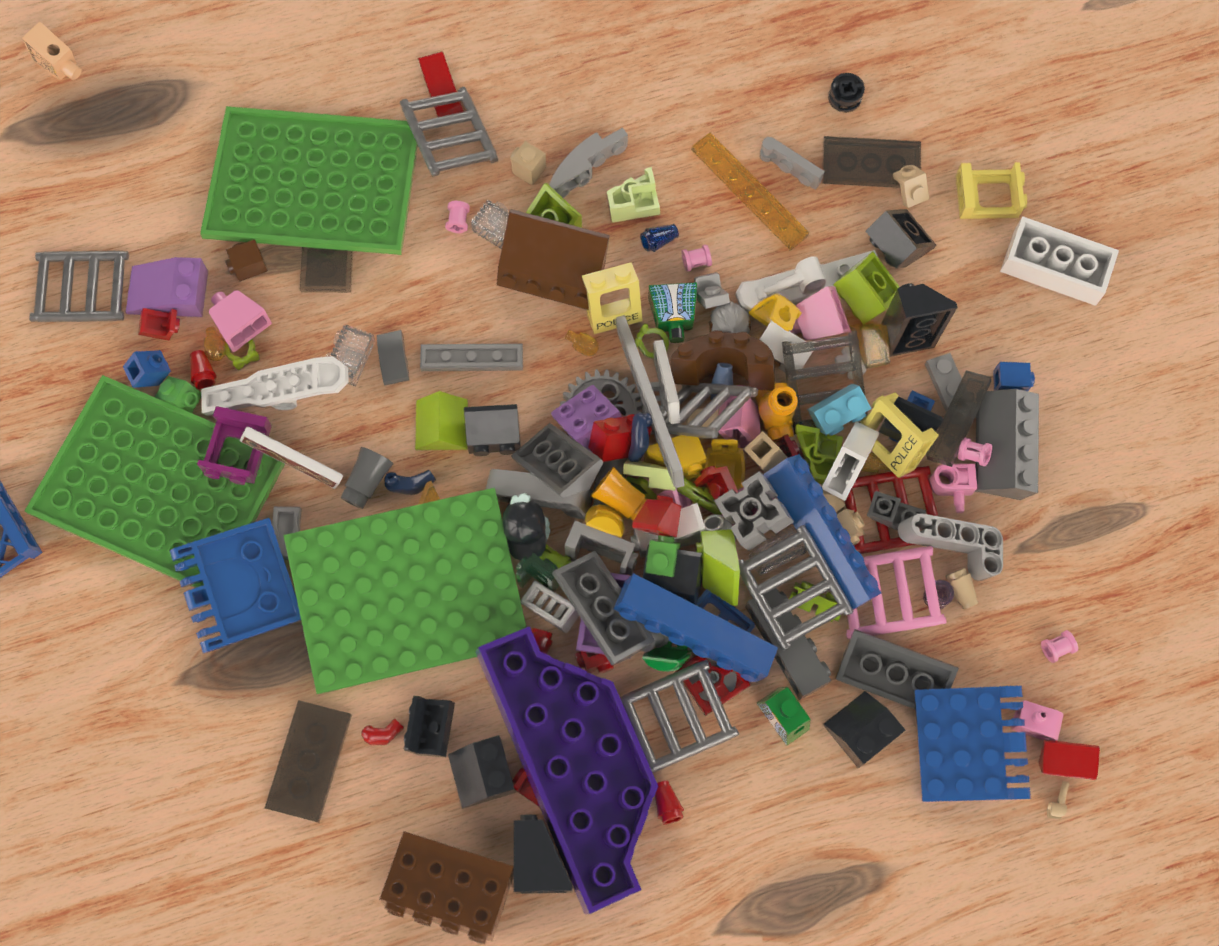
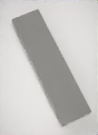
M421 344L420 369L421 371L523 370V344Z

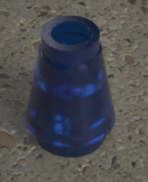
M675 224L646 228L640 234L642 246L647 252H655L679 237V231Z

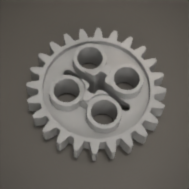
M596 369L595 376L593 377L588 372H585V380L577 376V386L568 384V389L571 393L563 392V398L566 401L560 402V406L591 385H594L602 394L606 391H612L615 396L607 399L624 416L641 412L639 410L642 409L643 402H637L641 399L640 394L633 393L636 387L635 384L627 386V377L620 381L619 372L610 377L609 370L607 369L604 376H600L598 369Z

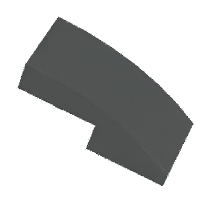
M398 330L376 335L384 385L410 380L402 331Z
M875 491L867 516L883 525L898 530V526L902 521L916 514H926V510L901 503L900 498Z

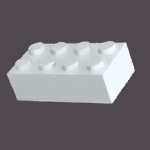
M1022 216L1014 230L1000 272L1096 306L1106 293L1119 250Z

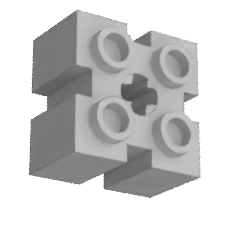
M760 471L742 482L745 489L739 493L731 489L714 500L724 518L731 524H735L730 528L740 545L748 551L767 540L764 533L769 530L778 533L794 523L785 506L775 498L778 495L772 485ZM756 507L758 511L752 516V509Z

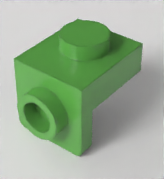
M167 376L165 381L161 383L155 398L192 413L201 399V392L185 380Z
M658 535V540H650L645 573L673 577L677 551L680 549L681 543L674 542V537Z

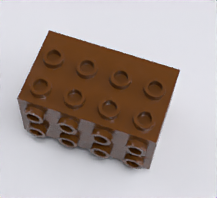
M403 831L380 896V901L385 906L384 909L387 910V913L403 918L406 913L412 915V918L415 919L414 921L430 927L433 922L440 924L441 930L444 932L458 935L459 931L467 933V936L472 941L485 944L486 940L493 942L514 877V866Z

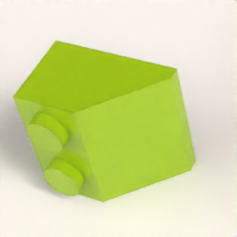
M874 252L868 254L833 284L838 295L847 302L853 315L863 325L887 310L897 289L900 287Z
M731 529L701 531L700 542L696 543V552L701 553L702 587L730 605L736 606L738 605L740 568L734 533Z

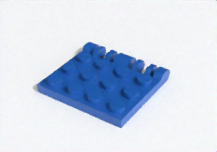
M270 517L170 550L172 561L182 560L192 555L195 556V558L174 565L176 571H185L198 565L200 574L189 576L179 581L181 587L190 586L201 581L204 583L203 586L183 593L189 611L211 604L212 609L193 615L191 617L192 621L198 623L214 616L217 623L216 626L204 628L197 632L198 639L220 632V636L200 643L203 654L301 621L297 598Z
M1022 686L915 690L922 802L1031 799L1030 787L1007 788V783H1028L1029 776H1006L1005 766L1028 765V758L1005 759L1004 754L1007 752H1027L1026 732L1003 733L1002 728L1004 726H1025V720L1021 718L1002 720L1001 709L1020 710V708H1023V702L1000 703V698L1023 697Z

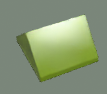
M544 183L526 213L582 228V215L550 185Z
M438 391L416 400L415 450H468L464 407H468V399Z

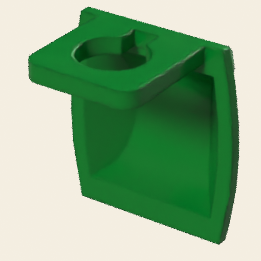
M668 641L663 647H654L652 650L645 652L642 659L648 666L658 671H676L688 660L692 650H688V647L685 645L673 647L672 642Z

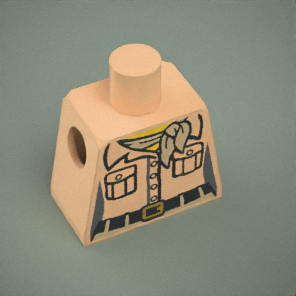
M38 22L22 37L32 60L57 79L61 80L67 75L71 80H75L80 76L82 69L76 65L77 63L71 49L41 22Z

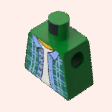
M697 282L649 285L648 300L656 328L669 332V341L671 343L683 342L685 340L684 331L693 329Z
M778 687L757 702V705L786 746L809 731L811 719L788 687Z

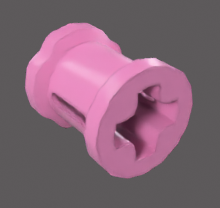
M462 201L449 202L447 207L449 210V220L446 222L445 228L453 233H464L468 230L466 216L470 211V206Z
M702 245V248L691 251L682 250V260L687 272L691 271L692 268L703 265L707 267L712 266L708 245Z
M965 437L959 446L958 459L962 461L968 459L979 462L981 466H986L991 458L992 444L985 443L983 445L971 442L970 438Z
M1068 630L1050 641L1045 639L1041 642L1042 651L1051 663L1057 662L1059 657L1067 653L1073 654L1078 651L1077 642Z

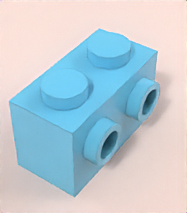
M850 384L807 410L816 427L820 429V432L825 435L830 434L831 436L844 429L843 425L851 420L856 422L866 417L865 412L872 408L860 386Z

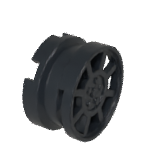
M852 73L837 75L833 79L828 94L830 105L835 110L844 113L856 110L861 104L865 91L862 79Z

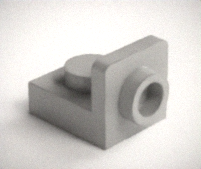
M717 272L694 278V282H697V301L704 308L707 309L730 303L729 293L721 288L720 275Z

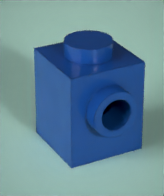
M161 350L136 351L123 365L133 388L159 386L171 372Z
M999 362L993 370L994 391L1009 389L1029 391L1035 382L1034 372H1031L1030 363Z

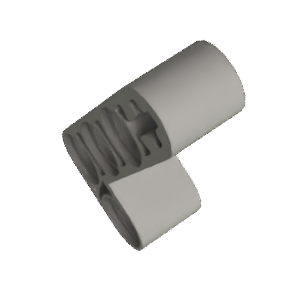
M501 469L490 470L485 488L486 490L495 487L499 502L510 503L514 495L518 496L522 493H527V495H530V499L540 507L561 509L566 515L578 519H585L593 498L591 497L593 493L591 489L562 498L531 473Z
M916 514L902 521L898 526V534L904 542L967 553L968 572L971 573V577L974 580L982 581L1000 574L1003 569V537L1001 532L993 526L928 514Z

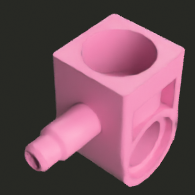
M941 464L929 479L933 493L939 496L954 497V506L957 513L964 512V496H971L977 489L975 464ZM939 476L947 477L950 484L942 483Z
M1021 701L1023 702V708L1015 710L1014 718L1024 719L1025 726H1012L1011 730L1026 732V735L1041 740L1058 741L1064 714L1055 709L1029 701Z

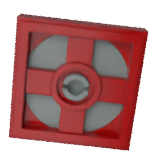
M695 656L684 663L679 669L682 670L695 663L707 660L710 668L708 673L722 705L751 686L749 681L741 677V674L734 670H726L719 667L716 661L708 657ZM698 675L684 680L683 684L703 714L707 716L713 712Z

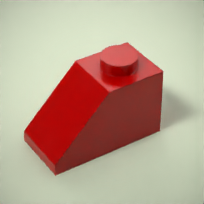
M657 496V500L647 499L635 517L632 528L652 535L677 538L682 506L674 503L673 498L667 496Z

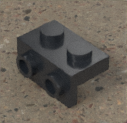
M899 396L894 402V405L922 432L930 428L937 432L943 421V417ZM885 417L879 433L899 442L902 438L901 432Z
M413 696L412 704L409 708L407 732L404 736V751L422 756L446 757L455 702Z

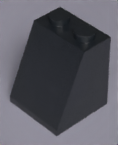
M520 815V820H514V893H573L570 879L543 820H538L537 815Z

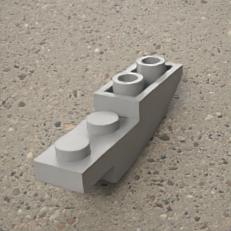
M621 128L604 139L596 132L585 139L559 165L549 185L562 198L566 197L574 188L586 185L592 178V167H599L606 159L613 155H620L625 151L628 146V134Z

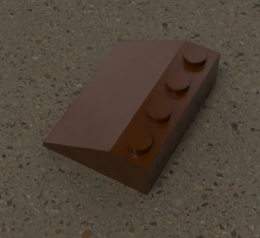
M510 209L498 265L496 285L589 310L587 290L582 280V275L604 270L610 235Z

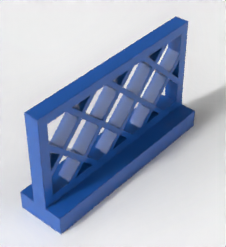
M0 481V525L4 529L0 541L1 578L29 557L34 559L43 552ZM7 545L14 546L18 553V556L11 561H3Z

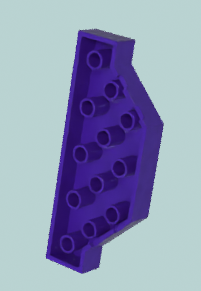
M530 626L478 647L476 655L584 914L596 912L641 891L642 889L630 862L658 784L614 683L540 652Z

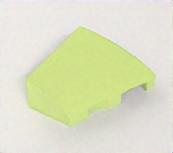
M652 167L644 169L645 174L635 180L631 177L625 180L622 185L615 186L607 191L612 223L660 215Z
M629 459L624 463L623 474L649 478L650 488L676 490L665 466L643 461L631 462Z

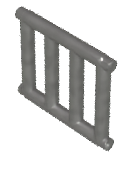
M461 87L458 89V92L411 102L408 99L400 101L405 118L428 170L433 177L438 176L440 171L488 160L491 163H495L499 160L466 87ZM459 101L463 102L466 112L419 122L414 114V111ZM471 121L475 128L474 132L428 142L422 132ZM479 140L485 150L438 162L435 161L431 152Z
M128 251L36 252L35 258L39 263L34 313H30L29 317L31 322L124 320L121 304L125 260L129 259ZM64 261L59 312H45L49 262ZM89 261L85 311L70 312L74 262ZM100 261H114L110 311H96Z
M699 383L698 386L682 385V389L677 393L679 405L692 392L697 394L680 410V423L670 424L669 422L665 424L669 434L717 438L718 431L751 397L758 395V389L749 386ZM711 394H717L688 425H681ZM730 396H737L708 427H701ZM664 406L661 409V413L665 420L667 418V413Z
M805 525L800 526L796 530V534L746 561L743 559L738 560L740 576L782 650L788 649L791 646L790 642L841 614L850 615L854 612ZM803 542L810 557L765 582L757 584L751 573L752 569ZM815 566L817 567L824 579L823 581L771 609L764 596L765 593ZM828 590L831 591L837 605L786 633L784 632L777 618Z
M707 660L695 663L620 697L652 772L659 771L739 735L735 726H731L708 673L710 668ZM696 675L700 679L721 728L720 732L706 737L683 684L684 680ZM670 686L674 688L696 740L695 743L683 748L680 747L658 695L659 691ZM648 697L671 751L670 754L658 759L654 756L633 705L634 702Z

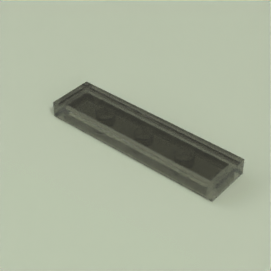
M965 371L937 431L939 436L926 454L927 460L950 467L953 466L958 455L959 446L967 436L991 384V377Z

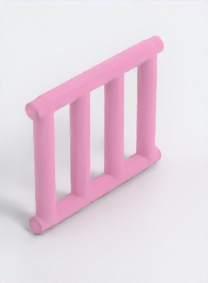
M932 546L863 557L864 564L870 574L876 578L880 591L877 565L893 563L903 620L886 621L882 594L872 599L876 624L860 627L857 608L854 609L852 614L847 615L849 629H847L846 633L847 639L851 638L854 629L874 636L946 624V617L940 611L930 558L933 555ZM920 558L930 616L914 618L904 561Z

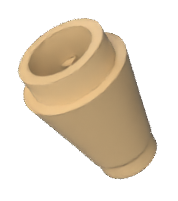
M962 568L945 576L948 581L946 585L963 609L978 604L971 573H967L966 569Z

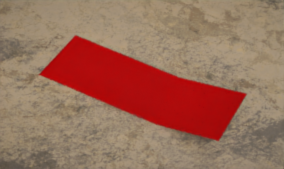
M443 51L418 58L431 97L457 92ZM460 101L434 107L438 117L464 112Z

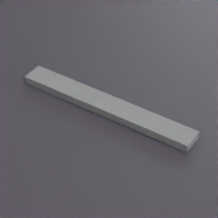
M625 315L616 317V328L620 343L646 413H649L652 417L651 427L673 487L685 486L681 463Z

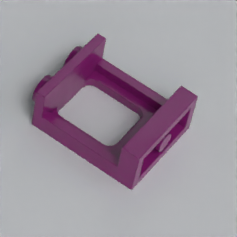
M216 406L213 413L216 424L204 461L198 460L197 465L206 477L219 479L221 476L230 478L229 481L239 485H245L246 482L254 484L264 453L253 448L246 470L217 464L226 438L241 439L246 427H250L269 437L272 425L265 416Z

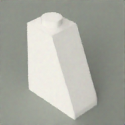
M856 421L822 489L845 501L880 433Z
M698 503L681 509L677 538H674V542L681 543L680 548L700 542L701 531H705ZM634 528V535L630 536L631 543L635 544V551H639L641 558L646 557L647 546L650 544V540H658V535H652Z

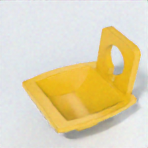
M775 293L758 302L748 314L766 327H768L772 320L789 332L793 329L795 320L798 319L802 312L786 297Z
M713 439L711 441L712 448L707 449L705 468L709 466H715V468L727 466L737 490L743 488L742 482L745 481L743 448H738V440Z
M594 505L585 515L587 526L618 538H622L624 535L623 517L621 513L610 506Z

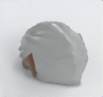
M732 301L715 307L710 315L709 333L719 330L722 332H746L749 334L751 330V320L749 319L748 312Z

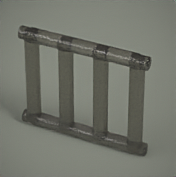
M857 331L848 332L847 336L791 344V341L782 342L787 386L796 392L798 400L792 417L794 435L796 434V425L817 428L813 419L802 420L800 405L821 402L843 389L799 395L797 380L852 371L853 383L860 386L865 395ZM849 346L851 361L795 370L793 354Z

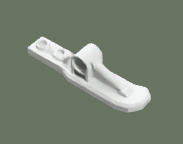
M873 250L827 264H820L817 257H808L801 260L793 270L758 280L742 282L735 295L738 304L748 313L758 302L775 293L783 295L794 305H797L823 288L834 286L833 284L844 273L871 252H874L876 256L877 254Z
M330 356L260 370L247 379L201 389L202 413L207 416L213 415L216 406L233 410L250 406H272L278 410H291L297 407L298 399L321 394L338 393L349 382L348 367L335 357Z

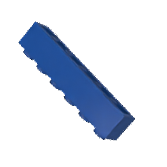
M801 455L786 458L764 473V476L778 495V500L785 506L794 523L792 524L797 530L800 526L805 525L852 609L854 610L882 594L878 588L879 585L876 578L868 571L864 564L863 556L855 549L848 531L842 527L835 509L828 503L823 494L822 487L815 481L809 471L808 463L802 459Z
M632 574L625 581L613 608L620 612L623 618L642 623L648 631L661 633L669 637L670 642L693 649V653L697 656L708 657L716 661L719 667L726 670H734L749 682H758L768 676L778 647L636 574Z

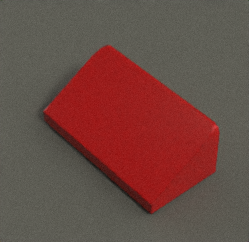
M1044 739L1038 761L1041 772L1047 775L1097 780L1100 747Z

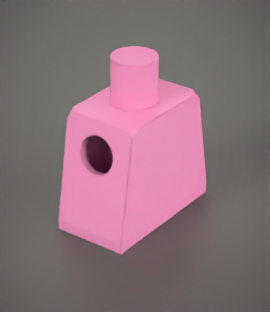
M835 286L825 287L796 305L802 313L795 320L793 329L790 332L793 334L802 332L805 341L851 332Z
M238 290L233 291L228 296L223 292H217L211 299L214 306L209 309V314L233 353L272 324L265 310Z
M730 396V397L719 407V414H720L737 396ZM751 398L718 431L724 439L738 440V448H743V451H745L744 448L761 433L758 406Z

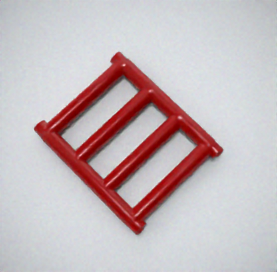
M930 466L916 467L914 471L899 478L892 471L857 477L852 488L867 486L872 502L875 491L879 492L878 484L893 482L896 497L901 499V503L909 505L903 480L918 478L926 513L938 516L928 477L931 474ZM851 488L845 500L846 509L853 510L855 513L858 511L853 489ZM876 521L880 540L865 543L864 536L862 535L859 537L860 541L854 547L860 554L917 544L904 542L900 537L890 538L888 526Z

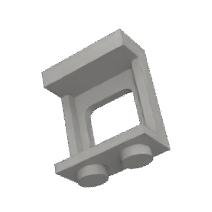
M574 521L565 543V555L569 556L571 561L577 559L581 548L591 552L596 550L598 555L621 563L620 574H633L638 554L634 553V543Z

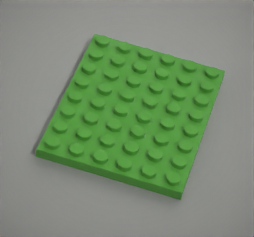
M226 106L200 232L202 239L249 242L255 239L256 243L402 255L418 149L408 122Z
M102 375L24 512L181 581L183 578L200 574L198 565L185 571H176L174 565L195 558V556L192 555L182 560L172 561L170 550L254 523L285 464L263 454L254 484L246 482L245 485H239L229 481L230 478L220 476L219 479H212L206 477L197 463L198 460L204 461L216 423ZM228 437L224 441L217 464L246 470L253 448L241 442L240 439ZM201 581L190 586L197 588L203 586L204 583Z
M495 487L284 535L317 694L477 657L476 650L478 647L526 628Z

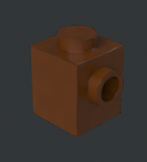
M255 239L246 243H237L232 248L226 250L229 257L228 260H225L227 268L231 275L236 274L239 282L268 271Z

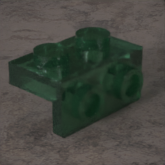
M535 553L529 558L525 556L516 566V570H518L516 572L518 585L523 588L533 577L554 592L559 587V583L552 572L557 570L558 567L547 558L543 561Z

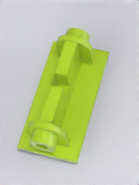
M802 581L801 584L795 582L794 589H797L798 592L792 591L789 599L814 585L806 581ZM827 591L826 594L822 593L798 608L810 612L814 603L818 605L815 615H818L837 605V602L832 593ZM841 615L838 616V617H836V618H834V619H832V620H830V621H831V622H832L833 620L839 621Z

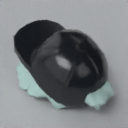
M522 493L518 496L514 495L503 513V529L509 552L515 559L521 561H530L542 556L549 533L551 532L549 519L544 516L542 508L531 500L530 495H527V493Z

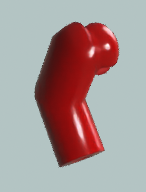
M394 718L385 728H373L372 725L364 727L361 736L369 745L384 746L389 744L404 727Z

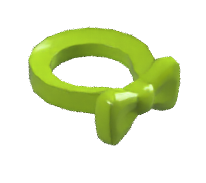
M643 324L634 340L636 347L646 357L654 358V353L646 350L642 337L644 334L655 333L661 336L667 351L669 338L666 333L661 329L648 328L647 324Z
M253 339L248 341V353L242 358L232 355L230 347L225 343V354L229 360L233 361V366L237 370H241L249 362L259 360V354L255 350Z

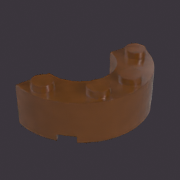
M711 331L707 335L699 336L679 345L670 358L671 372L675 384L698 386L701 380L715 374L718 363H727L733 366L732 371L734 374H738L747 380L749 387L769 391L775 389L774 356L771 349L764 342L749 336L746 332Z

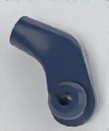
M638 412L633 417L631 446L627 456L631 462H639L649 447L647 427L652 425V417L649 413L645 412L642 414Z
M430 470L411 477L399 476L394 472H389L385 475L384 484L390 492L416 495L434 483L436 479Z

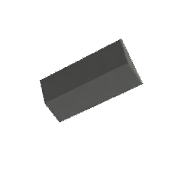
M551 423L546 425L511 455L514 461L562 498L589 490L603 464L601 458Z
M596 550L552 572L611 665L629 659L655 641L642 623L636 620H627L620 615V612L613 609L621 588Z
M854 629L845 649L836 680L916 709L915 690L949 689L952 687L959 668Z

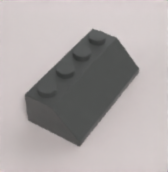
M1019 389L977 393L976 443L983 445L985 443L992 444V454L986 466H981L979 462L975 461L977 480L975 492L1016 500H1023L1038 493L1039 394Z

